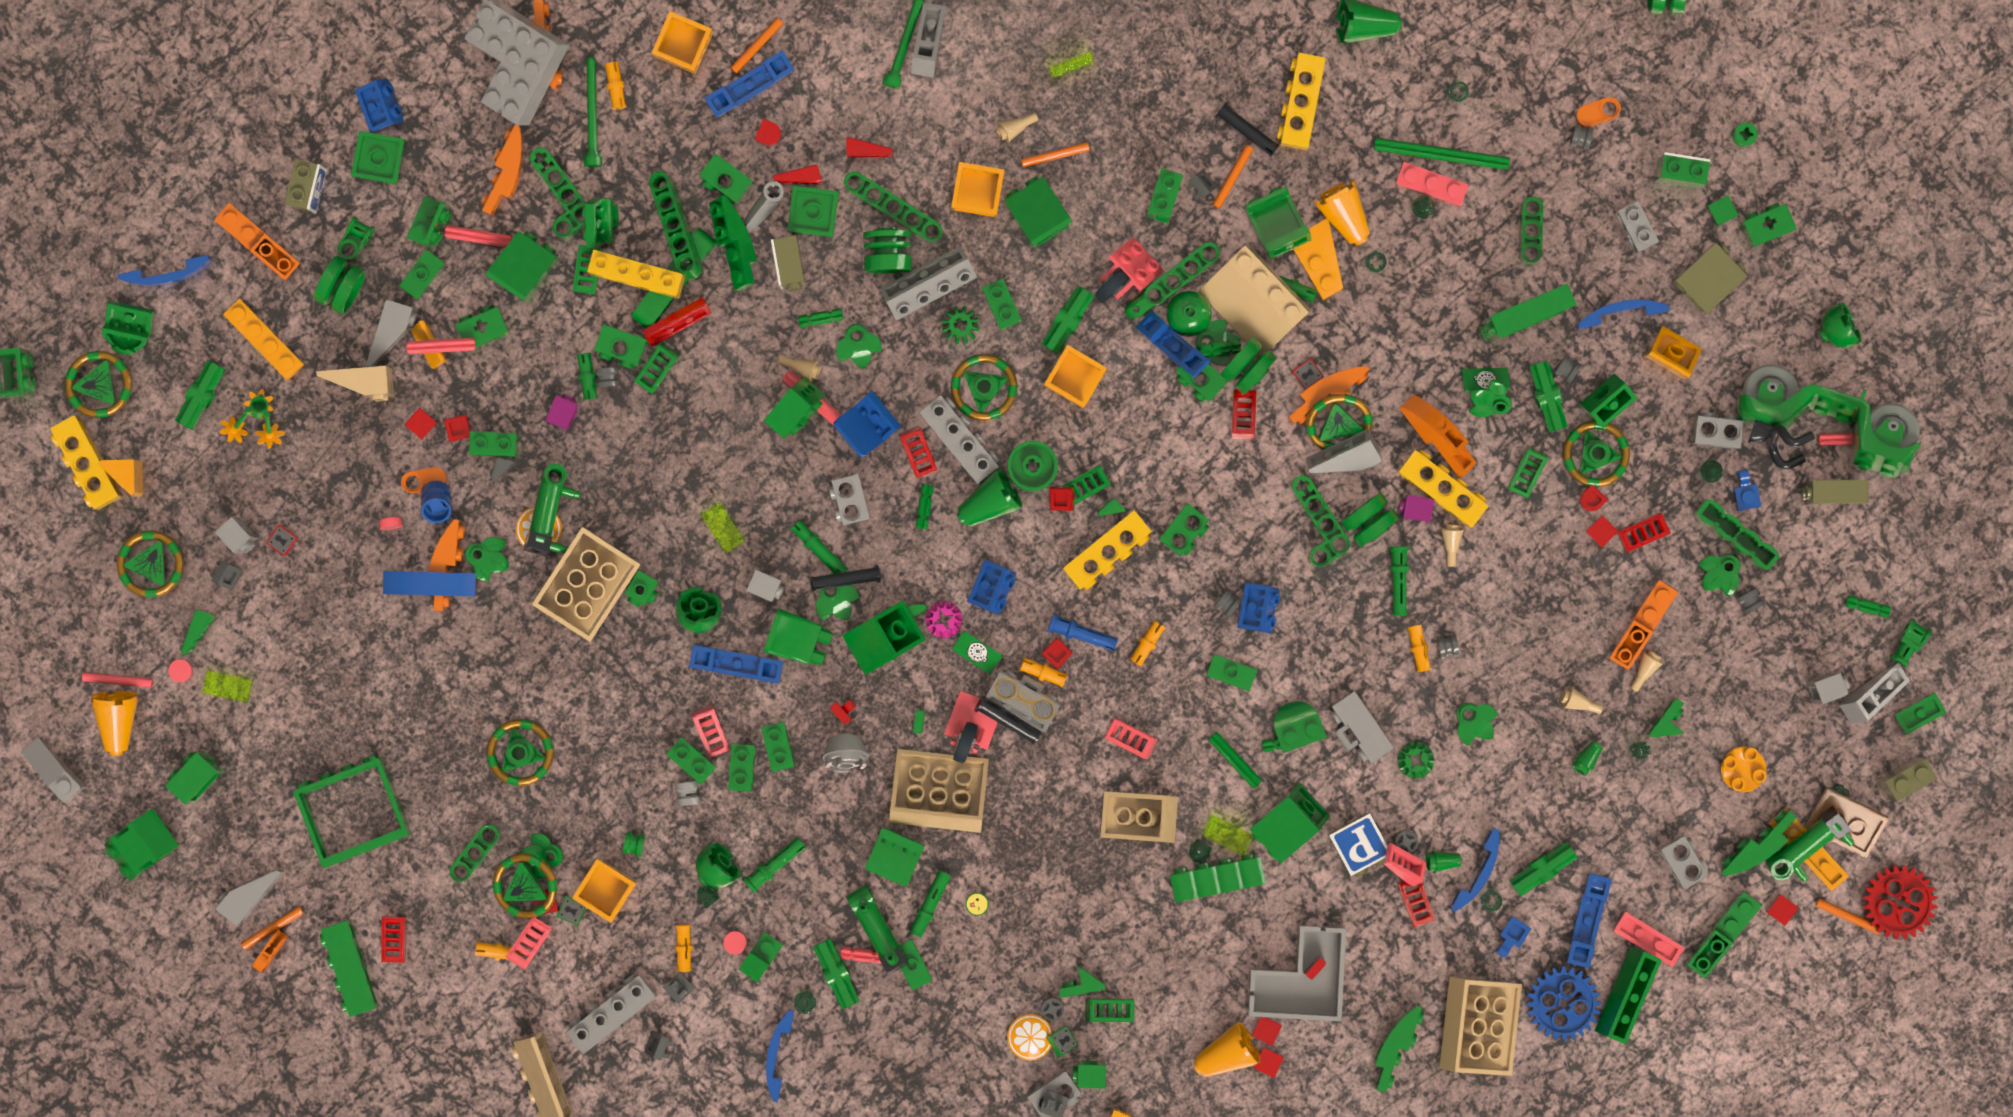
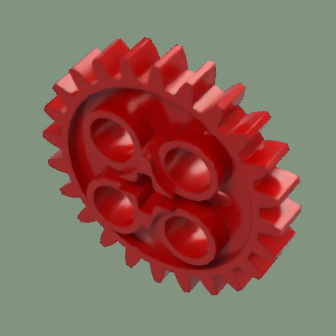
M1892 865L1891 872L1887 867H1884V875L1875 872L1877 880L1869 879V882L1872 884L1871 888L1864 887L1869 892L1868 895L1861 897L1867 900V904L1862 905V908L1869 910L1864 917H1872L1869 925L1874 926L1877 924L1876 932L1878 933L1884 929L1885 937H1888L1891 932L1895 940L1898 939L1899 934H1901L1904 940L1907 939L1908 933L1912 937H1916L1915 930L1924 932L1922 925L1930 926L1931 923L1927 920L1928 917H1935L1931 912V909L1938 908L1937 905L1932 904L1933 900L1938 899V896L1931 895L1935 887H1927L1931 880L1928 878L1922 880L1923 872L1915 875L1916 868L1911 867L1908 872L1906 865H1902L1900 871L1897 865ZM1892 881L1898 883V890L1895 893H1890L1888 889ZM1913 890H1918L1920 894L1916 902L1910 900V893ZM1884 893L1901 899L1903 902L1918 907L1919 910L1914 911L1905 906H1898L1897 903L1882 898L1881 894ZM1887 902L1890 907L1889 912L1882 915L1880 906L1882 903ZM1909 911L1911 919L1908 923L1904 924L1901 921V915L1903 912Z

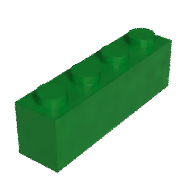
M351 919L322 928V934H319L320 941L323 947H327L329 956H326L327 963L330 969H334L336 975L334 984L337 991L342 993L343 1000H341V1005L344 1013H348L349 1017L378 1008L379 1005Z
M1630 946L1595 1028V1032L1626 1045L1662 959Z

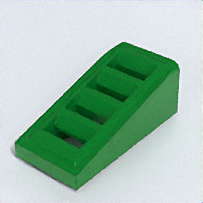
M585 245L578 246L573 283L574 292L596 295L598 277L593 276L592 278L580 276L581 272L588 271V267H582V262L590 263L591 258L583 257L584 253L592 254L593 250L603 252L602 248L587 249ZM579 281L592 282V287L579 285Z
M661 342L634 382L653 394L676 363L680 354L664 342ZM660 352L664 353V354L667 355L669 358H671V360H670V361L667 360L666 358H664V357H663L662 355H660L659 353H660ZM657 359L666 366L665 369L656 364L654 360ZM649 367L653 368L661 375L658 377L653 372L648 370ZM644 374L655 381L654 385L643 378Z
M1527 445L1507 489L1529 498L1549 459L1548 455ZM1529 456L1540 459V462L1537 463L1529 459ZM1525 464L1536 468L1535 472L1525 468ZM1523 472L1531 476L1532 479L1528 480L1520 476V473ZM1518 480L1528 485L1527 489L1515 484Z
M1098 465L1062 485V487H1074L1078 497L1074 500V505L1111 484L1102 467ZM1096 473L1102 485L1098 486L1092 474ZM1087 477L1094 487L1091 491L1084 480ZM1079 481L1086 492L1084 495L1081 494L1076 485Z
M195 610L181 649L182 654L188 655L193 651L214 621L216 615L203 610Z
M1086 998L1085 1021L1134 1022L1135 999ZM1095 1003H1097V1017H1095ZM1104 1004H1107V1017H1103ZM1113 1004H1116V1017H1113ZM1122 1004H1126V1017H1122Z

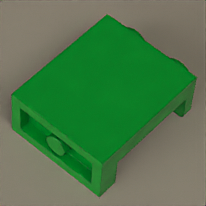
M1161 168L1146 218L1168 224L1183 178L1182 174Z
M1287 186L1275 188L1262 198L1256 197L1245 206L1246 213L1270 260L1312 240L1311 233L1294 205Z

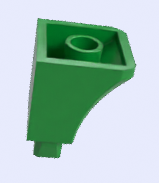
M778 608L763 652L805 664L823 665L826 653L815 650L817 641L830 645L833 633L822 628L823 626Z

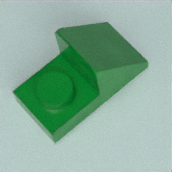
M1673 698L1646 735L1654 738L1685 734L1671 723L1672 720L1676 721L1683 713L1682 706L1684 703L1678 698Z
M764 932L738 970L755 982H758L784 944Z
M1079 965L1078 970L1081 983L1076 984V980L1063 982V987H1058L1060 998L1106 989L1104 982Z

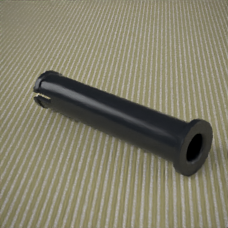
M1225 103L1215 118H1221L1271 157L1279 147V144L1275 143L1226 106L1227 103Z
M874 565L873 568L810 577V586L814 592L873 581L880 583L881 572L879 566Z
M982 696L975 706V712L983 713L1032 744H1035L1041 735V731L1034 729L989 702L985 696Z

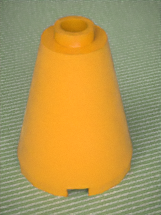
M1349 179L1350 184L1338 183L1321 193V200L1318 201L1315 198L1313 202L1348 243H1355L1357 246L1368 240L1367 236L1370 234L1356 182L1354 179Z
M117 690L114 691V694L106 695V691L91 695V704L103 747L111 756L123 755V751L128 750L138 702L135 692Z
M1238 1022L1232 1025L1195 1056L1196 1061L1193 1064L1199 1075L1203 1074L1205 1077L1255 1066L1261 1062L1257 1047L1252 1045L1251 1039L1253 1038L1243 1023Z

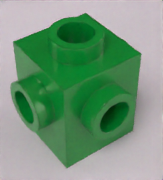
M638 570L635 577H632L625 588L627 590L624 594L629 596L627 601L638 608L640 604L646 606L647 603L652 604L658 595V592L655 590L660 582ZM640 586H643L644 593L640 595L638 593V588Z

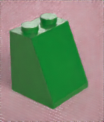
M1037 176L1028 180L1025 183L1027 187L1019 191L1016 188L1005 195L1007 199L1004 200V204L1032 249L1069 228L1073 222L1045 178L1041 177L1038 179Z
M518 231L485 275L529 304L559 258L555 256L556 250L547 244L543 247L537 244L536 240L538 238L528 231L524 234Z
M903 600L842 635L865 675L926 640Z
M1299 782L1257 820L1250 831L1254 839L1268 849L1269 855L1282 863L1319 832L1330 815Z

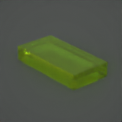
M1092 51L1048 67L1050 77L1055 78L1093 64L1094 57Z
M721 503L701 514V517L726 554L745 542Z
M207 670L202 693L248 703L253 680Z
M1214 815L1211 816L1202 836L1244 856L1254 836Z

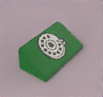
M1508 367L1462 369L1463 392H1470L1471 389L1479 388L1488 389L1492 379L1503 383L1506 391H1509Z
M963 631L952 648L954 652L988 674L992 673L1003 656L966 631Z

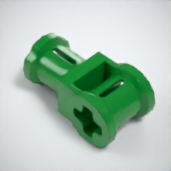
M1911 618L1905 625L1898 639L1900 645L1895 653L1890 655V658L1905 667H1908V661L1914 651L1919 652L1932 633L1930 628L1925 629L1917 624L1914 618Z

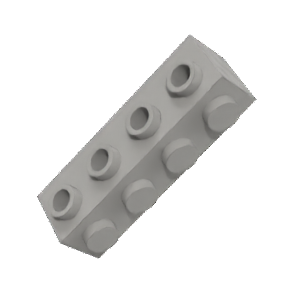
M959 246L880 288V291L897 321L960 286L969 283L977 278L965 252Z
M940 395L919 414L978 485L999 468L996 463L1000 460L992 450L987 453L982 446L985 442L977 432L972 434L967 428L970 424L962 414L958 417L953 411L956 406L948 397L943 399Z
M632 974L623 981L625 986L621 990L613 989L604 996L607 1001L602 1005L595 1003L587 1010L588 1016L583 1020L578 1017L568 1025L571 1029L566 1033L582 1054H585L658 996L641 974L637 977Z

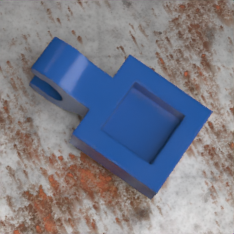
M1746 469L1737 471L1740 487L1733 488L1737 511L1761 507L1757 484L1750 485L1749 471Z
M1511 916L1499 934L1505 940L1498 947L1496 953L1506 958L1513 945L1518 948L1521 947L1532 928Z

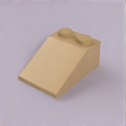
M388 366L316 371L318 377L371 397V400H375V402L388 401V396H394L392 368Z
M1104 791L1101 837L1175 843L1178 797Z

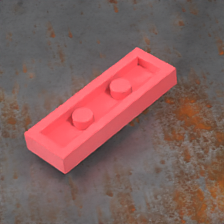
M1403 162L1396 181V185L1459 207L1462 205L1469 185Z
M1625 911L1612 930L1651 955L1662 959L1664 963L1671 967L1675 965L1684 950L1683 946Z

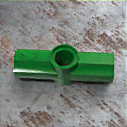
M1077 286L1067 304L1063 305L1053 321V326L1041 344L1058 354L1067 342L1070 334L1072 335L1083 319L1082 315L1091 303L1094 295L1084 288Z
M207 360L199 377L189 387L185 396L186 401L176 416V422L194 430L203 411L212 403L216 394L215 389L226 369Z
M1545 361L1529 366L1535 387V399L1539 409L1542 410L1548 433L1568 427L1561 405L1563 403L1558 385L1554 382L1549 362Z
M1567 842L1562 843L1547 855L1543 854L1532 861L1528 868L1509 881L1521 897L1539 884L1542 885L1554 878L1558 871L1575 861L1578 857Z
M831 938L813 946L823 968L822 973L829 987L833 989L841 1009L843 1010L860 1002L850 980V973L844 961L840 959Z

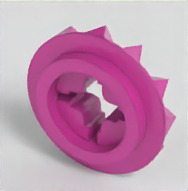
M947 601L937 602L927 611L926 626L933 635L939 638H948L955 635L961 628L962 614L953 603ZM939 610L945 616L953 614V617L948 620L949 629L943 624H934L940 619Z

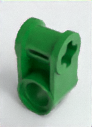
M354 216L338 245L339 256L348 262L357 261L372 238L375 227H369L358 221V217ZM352 245L355 247L353 255L344 256L343 251L346 246Z

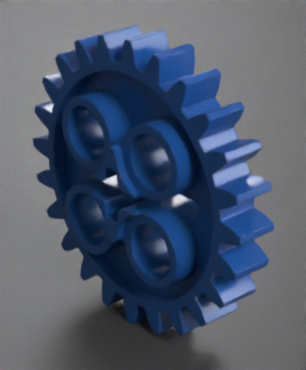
M1561 966L1560 972H1557L1556 968L1552 967V974L1550 975L1544 970L1543 975L1545 978L1541 979L1536 976L1535 978L1539 984H1530L1531 988L1534 989V993L1526 994L1532 998V1001L1526 1002L1527 1006L1532 1007L1527 1014L1535 1016L1530 1022L1532 1024L1539 1022L1537 1030L1541 1031L1545 1028L1544 1036L1546 1037L1552 1032L1554 1040H1557L1559 1035H1561L1563 1041H1566L1567 1035H1570L1575 1040V1033L1577 1032L1584 1036V1028L1592 1030L1588 1023L1590 1021L1597 1023L1593 1015L1601 1013L1595 1009V1006L1602 1004V1002L1595 1000L1600 995V992L1592 991L1597 985L1595 983L1588 984L1590 976L1582 979L1583 971L1581 970L1575 975L1574 967H1570L1568 972H1566L1565 966ZM1567 981L1572 982L1573 990L1568 994L1563 993L1562 985ZM1581 992V996L1566 1003V1009L1558 1007L1551 1014L1546 1015V1011L1561 1004V998L1568 1000L1576 993ZM1551 993L1553 995V1002L1548 1006L1542 1003L1543 996ZM1579 1001L1584 1002V1011L1582 1013H1575L1574 1005ZM1559 1013L1565 1015V1022L1562 1025L1554 1023V1017Z

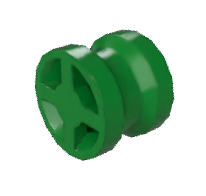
M1748 122L1738 125L1732 133L1734 143L1740 147H1747L1753 144L1758 136L1756 127Z
M627 831L623 854L634 853L636 856L641 857L645 843V834L634 835L632 832Z

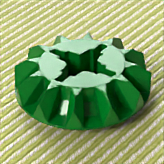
M1411 742L1400 750L1397 762L1399 769L1404 775L1418 779L1425 777L1432 771L1435 760L1432 750L1426 744ZM1422 752L1420 760L1425 765L1416 764L1415 767L1413 766L1410 769L1413 761L1407 755L1417 756Z

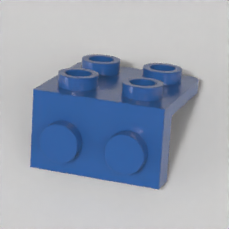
M873 391L833 422L834 427L859 457H864L901 427Z

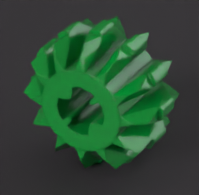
M955 306L953 307L955 315L947 311L946 315L950 320L942 319L941 322L943 324L949 325V327H944L942 332L951 331L946 339L949 341L953 336H956V345L959 344V340L962 337L964 344H968L966 336L969 335L973 340L976 338L971 330L979 332L980 328L972 326V324H976L980 320L979 318L970 319L975 314L974 310L966 315V306H963L962 313H959L958 307ZM961 319L963 323L967 322V327L964 326V331L954 327V324L957 325V320Z

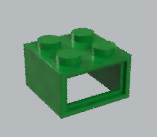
M22 348L0 349L4 379V391L1 390L0 379V397L10 399L34 396L33 391H36L35 377H32L31 368H34L33 354H30L29 350ZM14 359H16V368L12 366ZM15 371H17V379L13 376ZM16 382H18V389H14Z
M804 377L788 390L763 421L783 439L790 434L794 436L809 422V418L823 405L821 400L825 394Z
M205 751L191 752L182 761L185 765L179 770L175 769L168 776L167 780L169 782L165 787L185 805L193 804L225 769Z

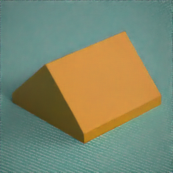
M1662 326L1644 357L1680 378L1687 379L1692 374L1702 348Z
M134 459L100 460L98 465L131 496L141 497L143 495V461Z

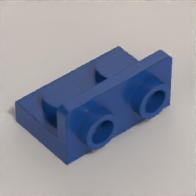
M388 79L375 80L355 89L370 133H375L393 124L404 122L402 110L394 95V88Z
M984 560L967 602L999 615L1006 605L1009 590L1015 584L1016 572Z
M1245 582L1237 628L1271 634L1276 624L1275 610L1280 601L1279 588Z

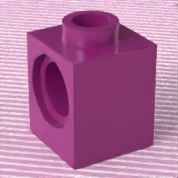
M563 394L562 397L556 396L545 421L569 431L579 408V405L574 403L576 399L566 394Z
M1405 495V499L1400 500L1398 512L1402 513L1401 518L1430 523L1435 499Z

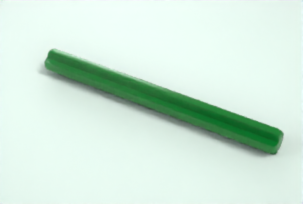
M1376 138L1374 142V150L1503 170L1509 169L1510 158L1384 138Z

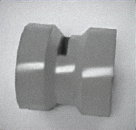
M697 781L675 783V789L679 795L677 799L678 806L700 804V797L696 791L698 789Z

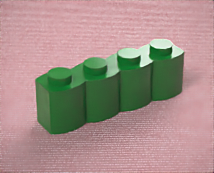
M1710 499L1703 500L1693 512L1695 518L1701 524L1711 527L1714 534L1720 539L1729 541L1731 547L1739 554L1747 556L1755 567L1762 570H1770L1780 556L1774 547L1761 542L1759 536L1752 530L1743 528L1742 523L1736 517L1725 514L1724 509L1717 502Z
M1255 853L1241 855L1242 860L1233 861L1231 857L1218 860V865L1210 866L1209 862L1197 864L1194 870L1187 871V867L1173 869L1174 874L1169 876L1175 903L1266 884L1261 857H1255Z

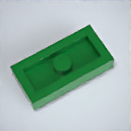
M426 249L399 286L419 300L446 263Z
M1214 654L1206 676L1250 692L1257 670Z
M1933 692L1894 714V717L1904 735H1908L1947 712L1936 693Z
M910 939L900 944L899 947L909 962V965L901 970L911 990L913 991L932 981L933 979L913 940Z

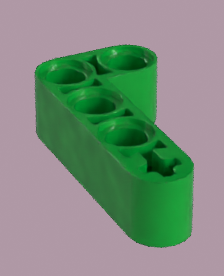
M536 148L531 152L530 161L566 210L564 214L553 222L552 230L559 238L569 239L586 227L585 220L580 221L576 217L577 212L583 209L586 201L553 156L544 148ZM539 154L546 156L544 159L550 166L546 169L541 162L536 163L539 160L537 157ZM553 172L561 174V179L558 183H551L549 180ZM568 190L574 191V199L570 202H565L563 194ZM563 222L568 223L570 226L566 234L558 232V226Z
M1302 475L1296 477L1291 483V490L1324 541L1310 551L1309 561L1315 567H1323L1349 550L1350 541L1312 480ZM1298 480L1307 482L1305 489L1308 493L1314 492V495L1307 497L1305 501L1302 499L1303 496H1306L1304 491L1296 489L1299 485ZM1311 499H1316L1320 502V509L1317 512H1312L1308 508V503ZM1324 518L1332 521L1333 527L1330 531L1321 529L1320 523ZM1336 538H1341L1345 542V547L1342 551H1337L1333 547V541ZM1317 550L1323 551L1326 555L1323 563H1317L1313 558Z

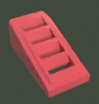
M712 705L691 713L709 758L731 750ZM709 715L712 716V718L699 722V719ZM715 723V727L705 731L702 730L703 727ZM716 732L719 733V735L716 737H713L708 740L706 739V737L709 735H712ZM722 740L723 744L710 749L709 745Z
M1117 718L1113 719L1104 737L1143 759L1149 758L1158 740ZM1119 726H1121L1123 729L1118 739H1116L1114 736ZM1129 730V731H1131V733H1130V735H1129V737H1128L1126 743H1124V742H1122V741H1123V739H1124V737H1125L1127 731ZM1137 734L1139 738L1135 746L1132 747L1131 744ZM1147 739L1148 741L1143 751H1140L1144 740Z
M1389 843L1384 865L1411 886L1422 883L1427 862Z
M535 917L531 918L506 958L525 970L552 930L551 927ZM526 935H529L530 937L538 941L537 944L528 939ZM521 943L525 944L526 946H528L529 948H531L532 951L530 952L529 950H527L526 948H524V947L521 946L520 944H521ZM518 950L519 952L527 956V959L525 960L524 958L520 957L515 953V951Z

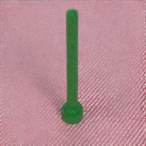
M914 0L891 71L884 75L882 84L894 89L900 88L902 80L899 73L924 0Z
M588 57L586 61L588 152L584 156V167H601L602 156H600V152H597L596 60L594 57Z

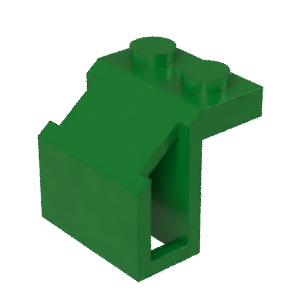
M153 808L130 822L126 828L113 835L104 844L107 855L116 861L120 873L123 877L128 878L130 882L179 847Z

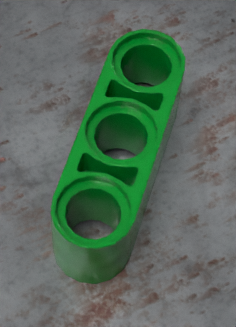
M1534 196L1523 201L1520 207L1519 258L1526 265H1533L1542 257L1544 207L1542 201ZM1528 202H1533L1537 205V212L1535 214H1531L1526 210ZM1527 225H1533L1537 229L1535 237H1530L1526 234L1525 229ZM1527 248L1535 250L1536 258L1534 260L1526 258L1525 250Z
M488 824L480 828L450 868V876L454 881H466L474 874L500 840L501 831L498 826ZM487 828L495 832L493 841H488L484 837V831ZM472 847H478L481 850L479 859H473L470 856ZM458 865H463L467 869V874L464 878L456 874Z

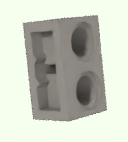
M1639 201L1614 213L1634 254L1659 242Z
M1701 412V416H1695L1692 444L1741 449L1744 421L1738 420V416L1724 415L1723 419L1715 418V413ZM1703 423L1711 425L1712 432L1710 435L1702 433L1701 426ZM1727 425L1732 426L1735 430L1732 438H1728L1724 434V429Z
M859 474L833 480V486L829 487L832 500H837L838 508L834 509L837 521L842 522L843 526L869 520L870 515ZM843 483L852 485V493L848 496L841 495L839 491ZM850 505L858 508V515L855 518H848L845 514L846 508Z
M231 517L215 531L217 536L233 553L241 554L245 552L247 554L256 546L254 542L258 539L248 526L237 517Z
M755 570L746 591L768 601L775 602L776 599H781L785 587L782 586V580Z
M1829 673L1806 682L1814 704H1825L1849 695L1847 689H1850L1848 680L1841 673Z
M1680 835L1658 848V851L1680 888L1685 890L1708 876L1705 871L1708 869V866L1702 857L1698 858L1694 852L1696 846L1691 838L1688 837L1686 839L1685 836ZM1677 845H1682L1684 847V854L1677 858L1673 852L1674 848ZM1689 865L1696 867V874L1693 877H1687L1685 873Z
M1066 1069L1027 1095L1041 1117H1051L1039 1112L1041 1107L1039 1102L1045 1097L1047 1089L1059 1093V1087L1063 1084H1068L1071 1086L1072 1092L1067 1095L1069 1097L1067 1106L1070 1107L1080 1100L1078 1096L1081 1095V1091L1073 1082Z

